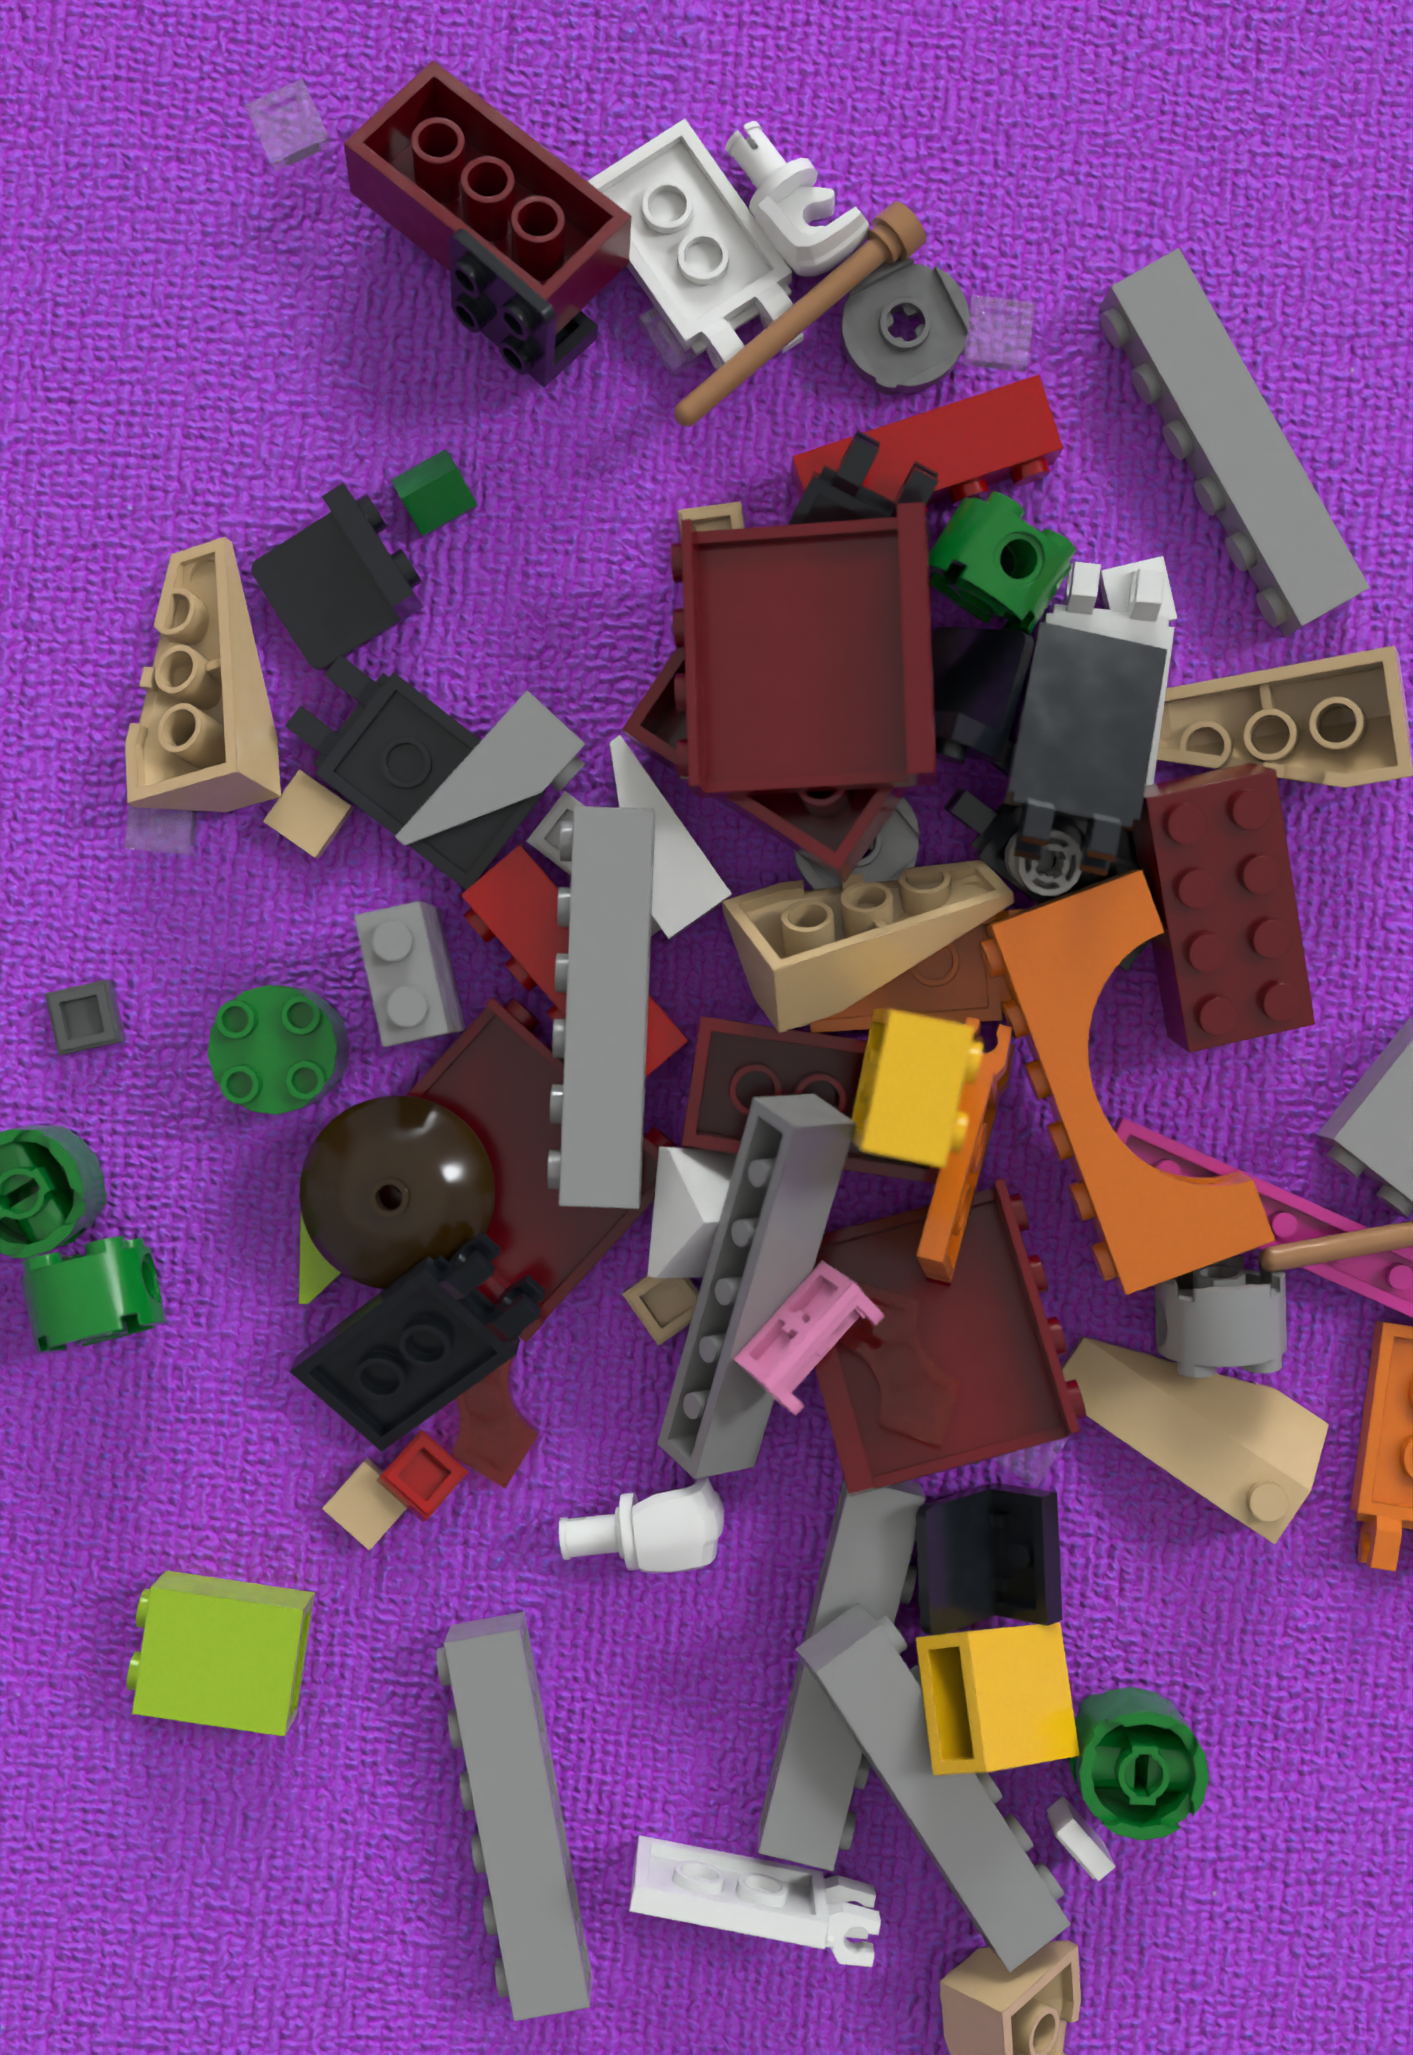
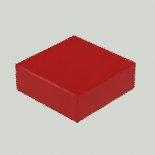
M421 1429L376 1481L424 1523L469 1471Z

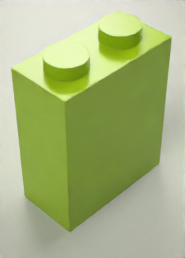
M166 1570L150 1589L145 1588L142 1591L137 1607L136 1627L144 1628L141 1652H134L127 1674V1690L135 1691L132 1714L285 1737L297 1716L315 1592Z

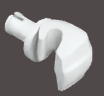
M757 121L743 125V129L749 136L746 140L739 130L734 132L729 138L725 150L730 157L736 160L757 188L750 201L749 210L755 217L756 223L793 273L805 277H815L826 273L845 261L866 242L868 232L870 231L869 223L856 207L847 211L827 226L815 227L808 225L813 220L832 216L835 208L834 190L813 187L817 180L818 172L808 158H799L786 163L763 133Z
M708 1477L696 1479L695 1484L687 1488L654 1494L639 1503L635 1492L622 1493L620 1495L619 1507H616L615 1514L570 1519L567 1517L560 1518L559 1540L562 1557L564 1560H569L572 1557L619 1552L621 1559H625L626 1567L629 1571L640 1570L641 1572L656 1574L702 1569L709 1565L716 1557L718 1539L722 1534L724 1526V1506Z

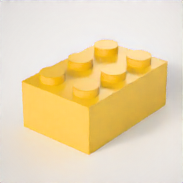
M874 1009L851 1120L856 1123L851 1141L863 1151L946 1168L948 1153H960L967 1128L968 1113L958 1109L963 1083L972 1085L975 1083L980 1066L982 1043L972 1041L975 1027L890 1009Z

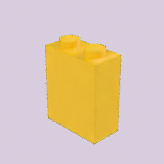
M1060 1622L1048 1626L1037 1624L916 1637L933 1776L991 1772L1080 1756Z

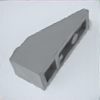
M526 691L398 832L395 838L406 846L539 795L549 784L560 792L585 765L576 756L585 743L531 693Z

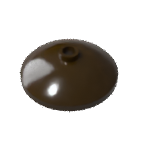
M406 1095L382 1096L366 1100L343 1111L326 1125L310 1147L301 1172L299 1187L300 1208L305 1227L313 1244L335 1269L363 1285L385 1289L426 1257L430 1256L434 1260L441 1255L449 1262L463 1244L482 1231L486 1234L495 1204L494 1174L490 1159L482 1142L469 1125L454 1112L433 1101L420 1097ZM393 1185L401 1191L402 1202L398 1208L391 1209L382 1204L380 1191L383 1186Z

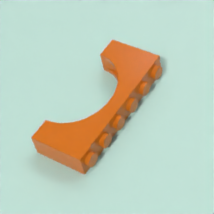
M1142 870L1123 872L984 924L989 939L979 942L981 952L992 978L994 979L999 976L1004 978L1011 1000L1002 1003L1003 1012L1008 1026L1012 1027L1015 1040L1025 1036L1033 1061L1024 1064L1025 1072L1036 1099L1041 1100L1047 1097L1055 1122L1046 1125L1047 1132L1059 1161L1069 1158L1078 1182L1068 1185V1189L1081 1221L1092 1219L1100 1242L1090 1245V1249L1102 1280L1106 1282L1113 1279L1114 1283L1128 1295L1275 1241L1253 1179L1239 1171L1214 1177H1189L1169 1173L1147 1164L1121 1141L1106 1119L1097 1100L1091 1080L1088 1057L1089 1029L1097 999L1113 970L1130 952L1150 938L1164 933Z

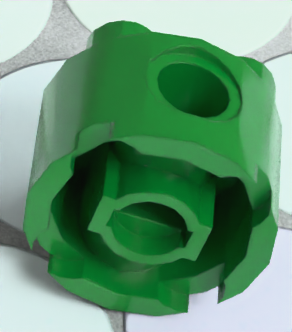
M992 491L986 502L975 497L964 498L928 554L929 575L933 573L929 583L944 597L975 618L989 624L992 617H1003L1008 620L1002 630H1020L1029 635L1072 568L1070 560L1076 552V547L1059 533L1049 529H1043L1040 532L1022 520L1025 514L1023 507L1002 493Z
M266 985L243 991L232 1001H228L220 1007L210 1031L208 1058L214 1079L220 1085L221 1092L227 1100L234 1104H240L253 1112L277 1115L315 1105L333 1090L336 1083L340 1081L347 1069L350 1042L344 1020L335 1008H332L321 996L307 988Z
M29 1125L0 1132V1253L13 1256L11 1258L28 1259L72 1243L93 1225L97 1215L104 1209L107 1203V1192L104 1187L105 1178L97 1155L81 1137L73 1134L70 1129L60 1125Z
M117 1236L93 1241L84 1245L86 1256L76 1254L62 1257V1253L57 1252L22 1261L24 1275L21 1276V1282L36 1353L45 1354L67 1350L66 1344L75 1341L76 1344H82V1347L147 1331L155 1328L156 1325L167 1323L152 1251L150 1247L145 1246L143 1238L125 1241L124 1236Z
M1136 1687L1107 1690L1102 1694L1090 1695L1083 1700L1079 1706L1078 1715L1075 1718L1080 1756L1070 1757L1068 1762L1070 1772L1082 1798L1093 1815L1099 1818L1102 1824L1116 1835L1140 1841L1167 1837L1180 1829L1178 1823L1184 1820L1189 1813L1194 1816L1203 1804L1209 1782L1206 1754L1174 1703L1156 1692Z

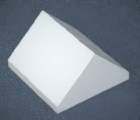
M659 1146L648 1277H704L738 1154L691 1147Z

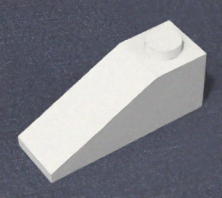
M619 735L610 742L619 808L654 809L651 936L662 929L668 939L671 940L721 905L722 901L731 898L732 893L621 735Z

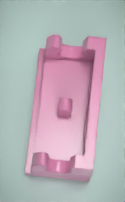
M821 1261L736 1355L734 1360L784 1408L786 1407L796 1416L804 1408V1405L792 1394L796 1387L859 1317L863 1319L866 1317L876 1326L884 1318V1314L861 1291L854 1281L824 1261Z

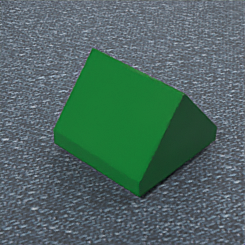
M447 449L391 479L423 537L478 507Z

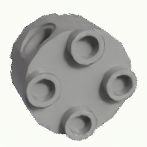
M1232 1256L1155 1285L1157 1352L1167 1359L1177 1361L1178 1374L1192 1378H1205L1217 1374V1367H1242L1245 1371L1252 1373H1273L1282 1368V1355L1287 1351L1286 1283L1284 1270L1267 1272L1261 1268L1260 1264L1259 1271L1244 1269V1257Z

